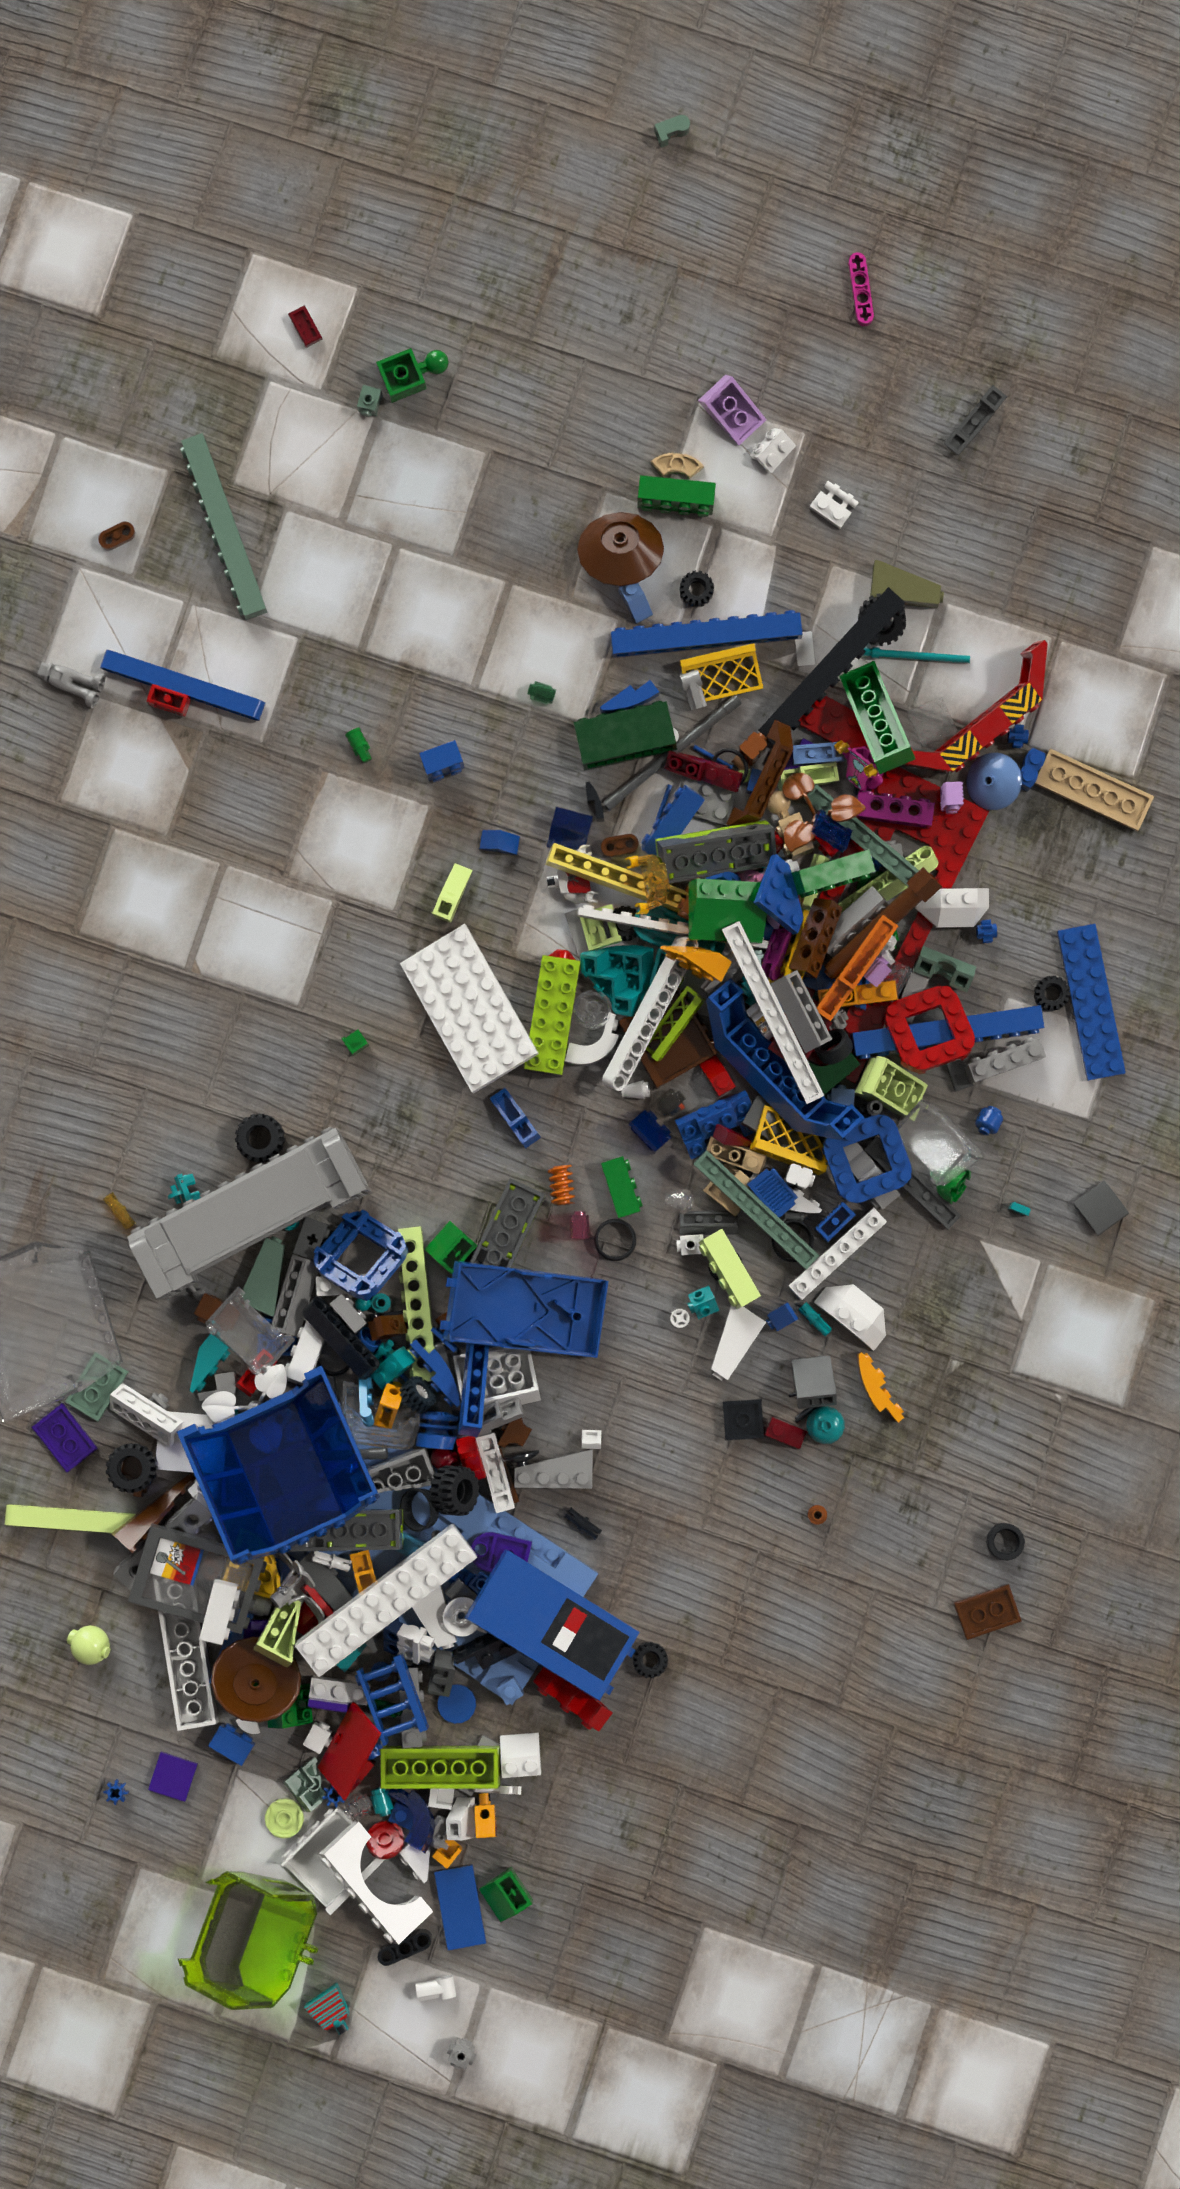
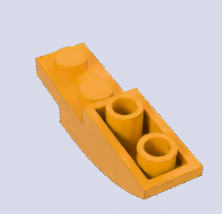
M896 981L881 982L878 987H875L872 983L857 985L841 1007L898 1000ZM829 989L818 990L819 1002Z
M859 1352L857 1354L859 1374L872 1404L878 1412L886 1408L894 1420L900 1422L904 1418L902 1416L904 1411L897 1403L894 1405L891 1402L890 1398L892 1396L885 1388H880L886 1383L884 1381L886 1376L879 1368L875 1369L871 1363L874 1361L867 1353Z
M369 1550L350 1554L359 1593L376 1581Z

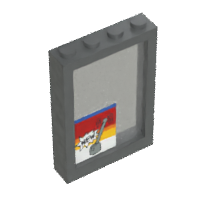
M152 1523L128 1602L203 1623L214 1580L219 1579L238 1584L237 1590H240L238 1601H233L232 1609H235L233 1621H228L227 1628H230L232 1632L242 1634L243 1629L247 1630L250 1621L247 1614L249 1610L253 1611L256 1599H252L254 1591H259L261 1580H258L260 1573H264L267 1562L264 1561V1556L248 1560L243 1564H234L231 1562L223 1543ZM233 1547L236 1554L244 1551V1549Z

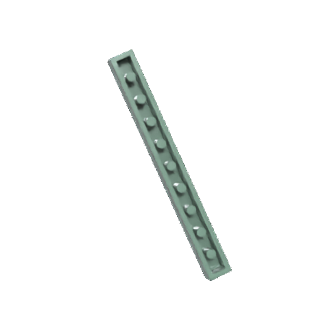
M203 433L181 440L183 445L180 448L183 458H188L189 464L186 465L190 476L194 475L196 481L193 482L196 494L200 492L202 497L199 500L203 511L206 510L208 517H205L209 528H213L215 533L211 535L215 546L219 545L221 552H218L221 563L225 562L227 567L224 570L228 581L232 580L233 587H231L233 597H238L240 604L237 605L240 616L244 615L246 620L268 613Z

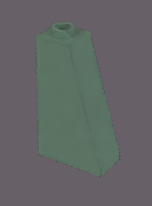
M274 1236L271 1239H265L238 1299V1302L274 1317L278 1304L286 1247L281 1244L283 1240Z

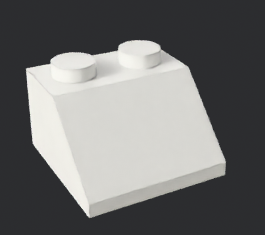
M539 1733L500 1735L502 1778L541 1775Z

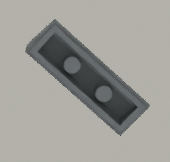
M680 1211L681 1235H712L720 1229H723L726 1235L738 1233V1215L734 1217L728 1211H685V1213Z

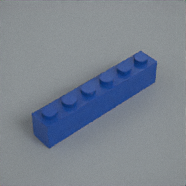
M466 1344L458 1430L460 1435L478 1437L482 1429L489 1345Z

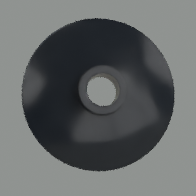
M539 1450L527 1451L502 1457L501 1460L516 1463L517 1467L528 1465V1460L540 1452Z

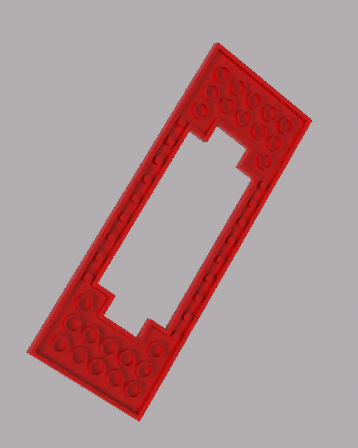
M900 767L884 772L882 775L883 782L871 791L873 795L881 796V793L892 794L894 798L909 796L911 800L919 801L920 798L929 799L931 803H935L931 828L859 820L884 841L890 840L894 831L897 830L930 846L938 860V866L934 869L938 871L935 879L942 886L940 889H951L989 811L963 799L964 804L957 811V814H946V811H941V787ZM877 802L870 804L871 808L875 811L881 808ZM897 805L889 807L892 813L899 812ZM910 807L909 813L912 816L918 815V810L915 807ZM849 837L847 840L849 843L843 848L839 858L862 852L864 849ZM846 885L823 891L819 898L833 900L838 903ZM920 912L917 913L895 958V962L890 968L891 972L884 980V982L896 981L898 996L933 927V924ZM785 971L781 973L780 978L784 977ZM806 987L812 998L815 990ZM812 998L815 1006L817 1007L819 1001ZM896 1000L873 1003L872 1006L866 1004V1010L850 1006L847 1012L849 1017L846 1020L847 1026L843 1030L850 1038L851 1033L882 1029L887 1008ZM839 1043L834 1044L828 1050L835 1048ZM815 1050L807 1059V1061L818 1066L828 1065L819 1059ZM859 1056L855 1058L861 1065L844 1078L854 1084L867 1059L859 1060Z

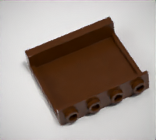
M679 987L677 988L672 1000L670 1001L662 1019L669 1011V1009L672 1007V1005L675 1003V1001L678 999L680 994L683 992V990H680ZM686 994V996L684 997L685 1005H689L687 1002V1000H689V997ZM682 1008L674 1010V1021L679 1020L682 1016ZM698 1012L661 1061H656L651 1057L652 1054L647 1050L644 1051L640 1061L657 1089L717 1055L714 1040H709L706 1035L708 1030L703 1022L700 1024L696 1018L699 1016ZM629 1016L619 1021V1025L624 1033H626L634 1016ZM671 1023L663 1025V1036H667L672 1029ZM653 1039L649 1047L656 1051L660 1045V1039Z

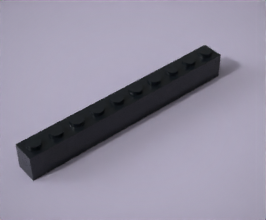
M888 587L758 731L773 745L776 741L768 738L767 735L774 720L790 726L794 731L801 724L799 719L803 715L807 717L814 709L812 705L816 700L820 703L827 695L825 693L826 689L829 686L833 688L840 681L838 676L842 672L846 674L853 667L851 662L855 658L859 660L866 652L864 648L868 643L873 645L879 638L877 635L881 629L885 631L893 623L890 619L895 614L899 616L906 609L903 606L906 602Z

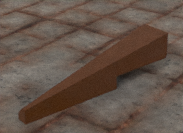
M189 1473L112 1532L111 1535L131 1553H134L135 1547L148 1536L151 1524L158 1525L175 1505L174 1501L186 1492V1489L196 1478Z

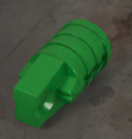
M358 727L347 732L345 737L353 748L355 756L359 755L364 763L372 760L368 751L370 746L366 742L361 728Z

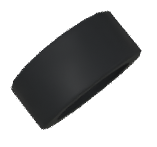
M843 1029L829 1030L828 1032L832 1040L814 1049L824 1064L831 1065L841 1062L851 1053L853 1043ZM839 1043L835 1048L828 1050L834 1044Z
M1000 1523L990 1529L987 1534L986 1543L988 1550L993 1556L1000 1560L1008 1561L1015 1559L1021 1554L1024 1549L1025 1540L1019 1528L1009 1523ZM1008 1530L1016 1536L1017 1545L1013 1551L1001 1553L996 1549L994 1539L1000 1531Z

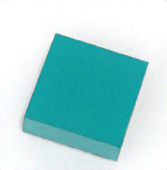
M1016 1202L1010 1203L1008 1210L1024 1216H1029L1031 1211L1030 1208Z

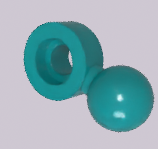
M383 1293L376 1294L372 1300L365 1301L357 1298L355 1301L356 1309L362 1312L372 1307L374 1311L383 1313L391 1305L390 1298ZM379 1299L384 1300V1306L380 1307L378 1305Z

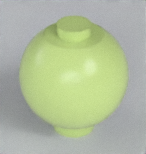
M84 1626L78 1631L73 1629L67 1638V1644L71 1645L72 1655L78 1662L85 1665L101 1662L104 1658L108 1657L111 1650L107 1634L97 1626Z

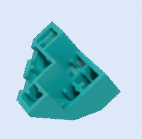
M622 945L581 953L582 974L586 978L589 977L594 983L595 990L602 998L605 997L611 1004L610 1008L613 1012L619 1015L634 1016L649 987L654 966L653 948L639 945Z

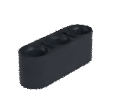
M420 1929L410 1933L400 1943L409 1944L410 1950L406 1952L400 1949V1944L387 1943L383 1945L377 1957L379 1963L383 1966H389L428 1949L432 1941L431 1932L427 1929ZM425 1935L428 1938V1942L422 1944L418 1941V1937ZM382 1952H391L392 1958H383Z

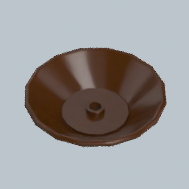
M618 512L603 515L591 522L580 536L577 551L580 564L589 576L603 584L626 586L637 584L654 573L661 564L664 545L660 532L652 522L637 514Z
M253 1636L236 1640L222 1650L213 1665L211 1684L216 1700L227 1713L242 1721L260 1723L276 1719L291 1708L300 1692L301 1673L297 1660L294 1657L292 1664L287 1668L253 1650L259 1637ZM257 1682L258 1686L255 1687L252 1683Z

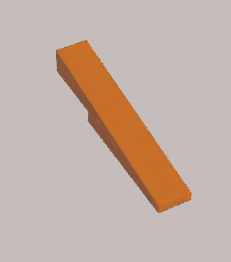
M884 915L881 916L816 1008L819 1014L829 1021L833 1019L898 928L897 924Z

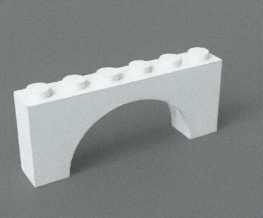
M354 1821L319 1853L323 1858L321 1862L328 1869L331 1868L335 1872L333 1876L340 1884H345L347 1887L346 1892L351 1898H356L359 1901V1908L365 1914L368 1913L372 1917L371 1922L373 1925L383 1930L384 1938L390 1944L399 1945L433 1911L420 1896H414L409 1901L401 1904H387L370 1892L361 1874L360 1860L363 1848L371 1836L360 1822Z

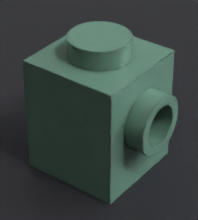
M366 385L362 386L357 404L358 412L366 417H371V415L377 416L382 399L381 389Z

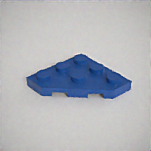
M777 854L771 855L754 904L794 935L799 932L804 916L790 865Z

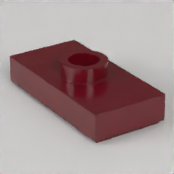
M305 305L288 313L306 348L323 340Z

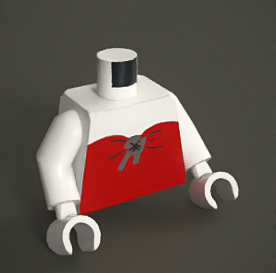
M582 845L576 850L589 856L592 855V852L586 853L585 851L590 845ZM558 869L556 876L546 877L548 888L559 887L560 895H563L565 899L576 904L598 903V900H593V895L598 894V892L591 891L589 880Z

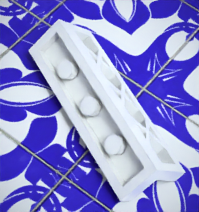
M123 1383L110 1394V1410L166 1446L171 1447L174 1444V1434L183 1426L182 1420Z

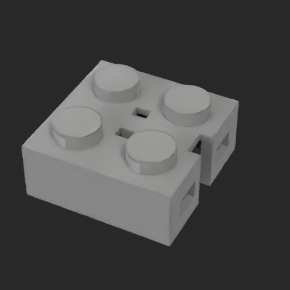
M340 1294L329 1306L356 1335L363 1327H366L367 1318L361 1310L356 1311L353 1308L354 1302L347 1295L344 1297Z

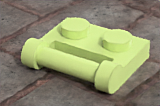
M612 904L594 909L602 911V908H607L614 911ZM580 917L589 951L622 942L616 923L607 922L611 938L607 939L602 921Z

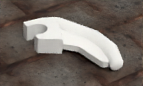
M499 1786L498 1789H473L477 1793L521 1795L520 1786Z

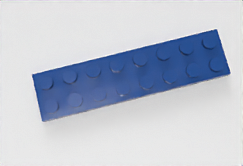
M1096 924L1059 930L1057 935L1066 980L1070 988V999L1087 1081L1125 1074L1126 1071Z

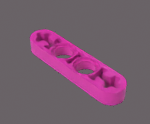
M856 252L850 256L848 263L855 315L859 325L869 326L873 321L874 312L866 258L862 253ZM855 258H858V261H862L859 265L860 271H856V263H852ZM857 276H862L865 279V283L858 285L854 279ZM864 294L868 300L865 303H860L857 300V296ZM865 307L866 316H870L867 321H864V318H860Z

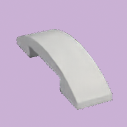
M495 1433L477 1437L476 1441L496 1513L514 1509L515 1506Z

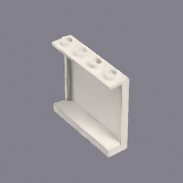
M339 1806L335 1809L331 1807L323 1815L325 1819L321 1823L317 1821L309 1829L311 1833L307 1837L303 1835L296 1842L297 1847L293 1851L289 1849L283 1855L284 1861L281 1864L282 1867L285 1865L326 1907L325 1910L330 1915L349 1897L345 1884H340L333 1876L335 1872L331 1868L328 1869L321 1862L323 1858L319 1854L354 1822ZM366 1844L360 1860L361 1874L364 1881L385 1860L373 1857L368 1852Z

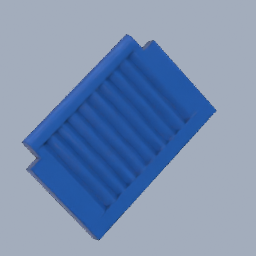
M766 1168L747 1184L756 1196L779 1218L796 1205L794 1200L798 1196L774 1168L770 1171Z

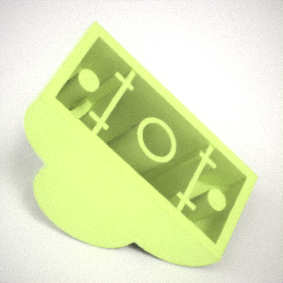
M877 1056L876 1058H869L855 1094L868 1102L873 1100L880 1101L884 1108L913 1120L928 1085L889 1059Z

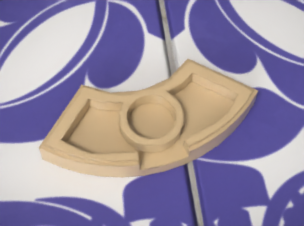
M667 453L651 461V464L662 477L671 473H679L691 479L704 468L700 461L687 454Z

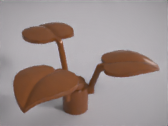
M805 773L790 775L783 784L784 796L790 800H798L804 796L813 814L812 824L808 821L803 823L800 820H795L787 825L784 831V841L789 852L793 853L798 848L807 845L814 839L816 834L819 836L826 835L830 830V818L836 822L847 821L862 813L866 809L865 805L854 796L844 794L832 801V809L828 811L826 818L822 814H816L806 794L814 790L813 779Z

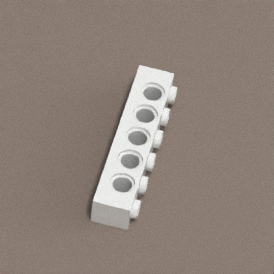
M872 1208L818 1257L807 1270L805 1269L788 1285L790 1290L800 1300H803L887 1221L875 1208Z

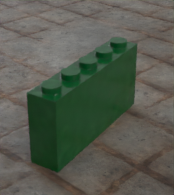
M656 701L652 705L647 706L638 705L630 710L620 709L612 714L602 713L594 718H580L574 722L584 771L677 750L667 701Z

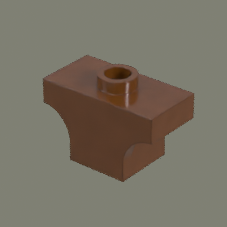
M403 1314L378 1316L368 1322L372 1341L385 1340L407 1333Z
M522 1418L504 1424L501 1429L504 1433L498 1445L505 1448L510 1443H517L523 1447L532 1428L526 1426Z

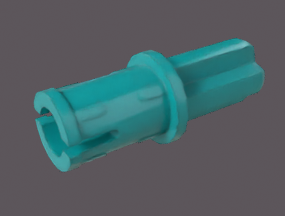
M808 1302L798 1309L810 1322L809 1324H812L823 1336H827L832 1331V1328L820 1317L821 1314H818Z

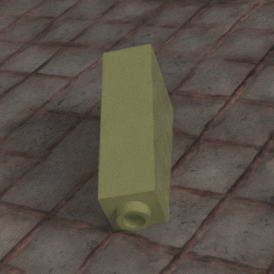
M874 561L870 596L873 595L875 598L879 593L882 595L889 587L906 602L904 605L938 608L939 603H943L944 592L941 591V585L882 561Z

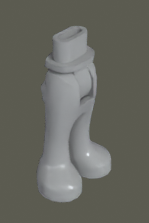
M44 662L41 663L37 673L38 677L43 678L45 682H49L56 688L83 698L86 705L90 708L96 706L100 693L73 684L72 681H77L101 692L106 680V676L102 673H97L94 677H91L65 666Z

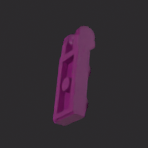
M782 927L773 929L762 961L764 973L772 981H776L781 973L780 967L792 934Z

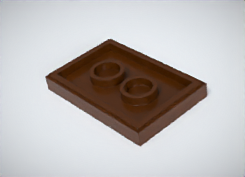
M1009 1584L953 1602L966 1640L1022 1622Z

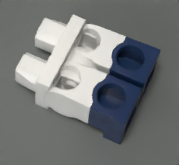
M399 1617L383 1629L384 1651L394 1655L403 1653L405 1659L413 1660L415 1664H419L421 1660L431 1662L435 1654V1650L432 1649L435 1638L427 1636V1629L423 1627L419 1629L415 1625L399 1622Z

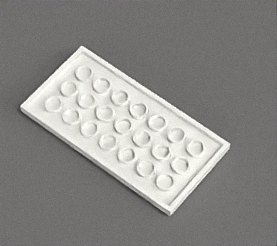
M466 924L461 925L400 963L473 1094L539 1054Z

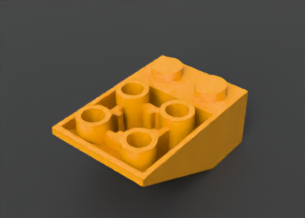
M697 946L660 947L661 950L666 952L665 956L667 958L679 961L678 965L686 970H692V975L700 979L703 977L710 982H713V980L722 982L732 961L718 952Z

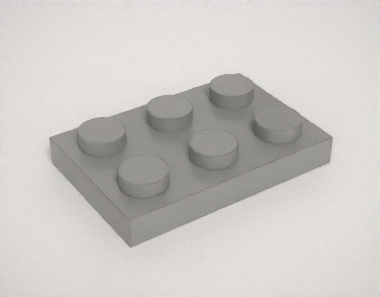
M682 776L679 787L683 788L684 785H687L705 799L694 815V818L727 827L726 823L730 817L736 793L704 781H696Z

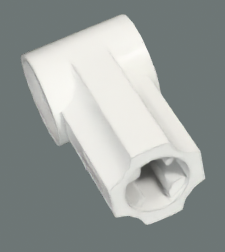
M453 1975L441 1976L436 1978V1980L416 1983L418 2002L436 1998L444 2000L456 1997Z

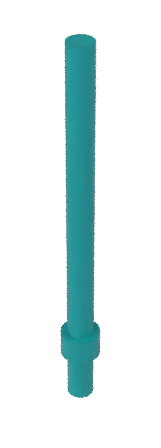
M880 647L864 648L866 652L863 655L871 656V658L875 659L887 657L970 663V656L883 650Z

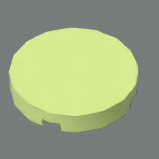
M288 1798L274 1801L268 1807L265 1814L266 1827L274 1836L279 1838L294 1836L302 1828L304 1822V1812L301 1806L296 1801Z

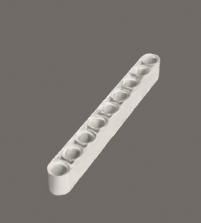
M678 935L671 946L698 947L697 940H689L688 936ZM665 956L603 1075V1084L606 1087L622 1091L627 1086L687 971L678 965L679 961H673Z

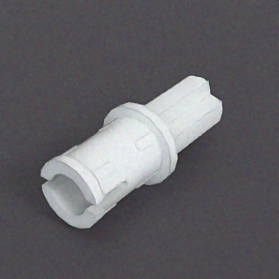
M314 1551L312 1555V1562L328 1566L329 1569L336 1568L348 1572L350 1569L349 1564H351V1560L337 1557L333 1553L330 1555Z

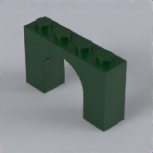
M852 1053L841 1062L827 1066H816L808 1062L824 1094L861 1065Z

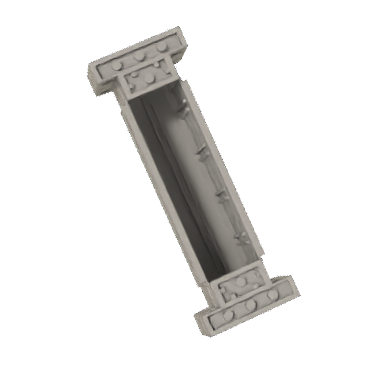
M328 1127L321 1131V1136L317 1138L311 1136L304 1140L305 1144L301 1146L294 1145L288 1148L286 1154H277L269 1158V1163L255 1165L252 1167V1172L248 1174L242 1172L234 1177V1181H225L219 1184L217 1190H208L200 1194V1199L186 1201L182 1204L183 1208L179 1210L173 1208L165 1213L166 1216L162 1219L156 1217L148 1222V1226H139L131 1230V1235L127 1236L129 1246L156 1299H169L179 1294L182 1290L199 1282L196 1274L329 1205L337 1210L354 1200L372 1193L339 1130Z

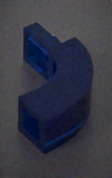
M390 1789L388 1795L410 1808L413 1815V1825L405 1842L425 1854L432 1842L435 1829L434 1817L430 1807L413 1790L409 1794L403 1789Z

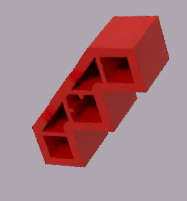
M544 1667L533 1681L539 1686L537 1690L544 1696L549 1694L561 1703L559 1707L567 1713L571 1711L583 1720L581 1724L589 1730L594 1728L600 1731L613 1714L601 1701L593 1699Z

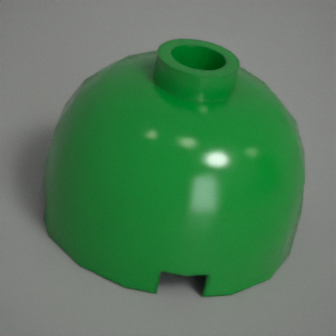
M950 1165L943 1171L939 1170L935 1177L937 1181L936 1191L939 1196L951 1205L953 1202L956 1203L967 1187L964 1184L966 1179L970 1180L971 1171L959 1165Z

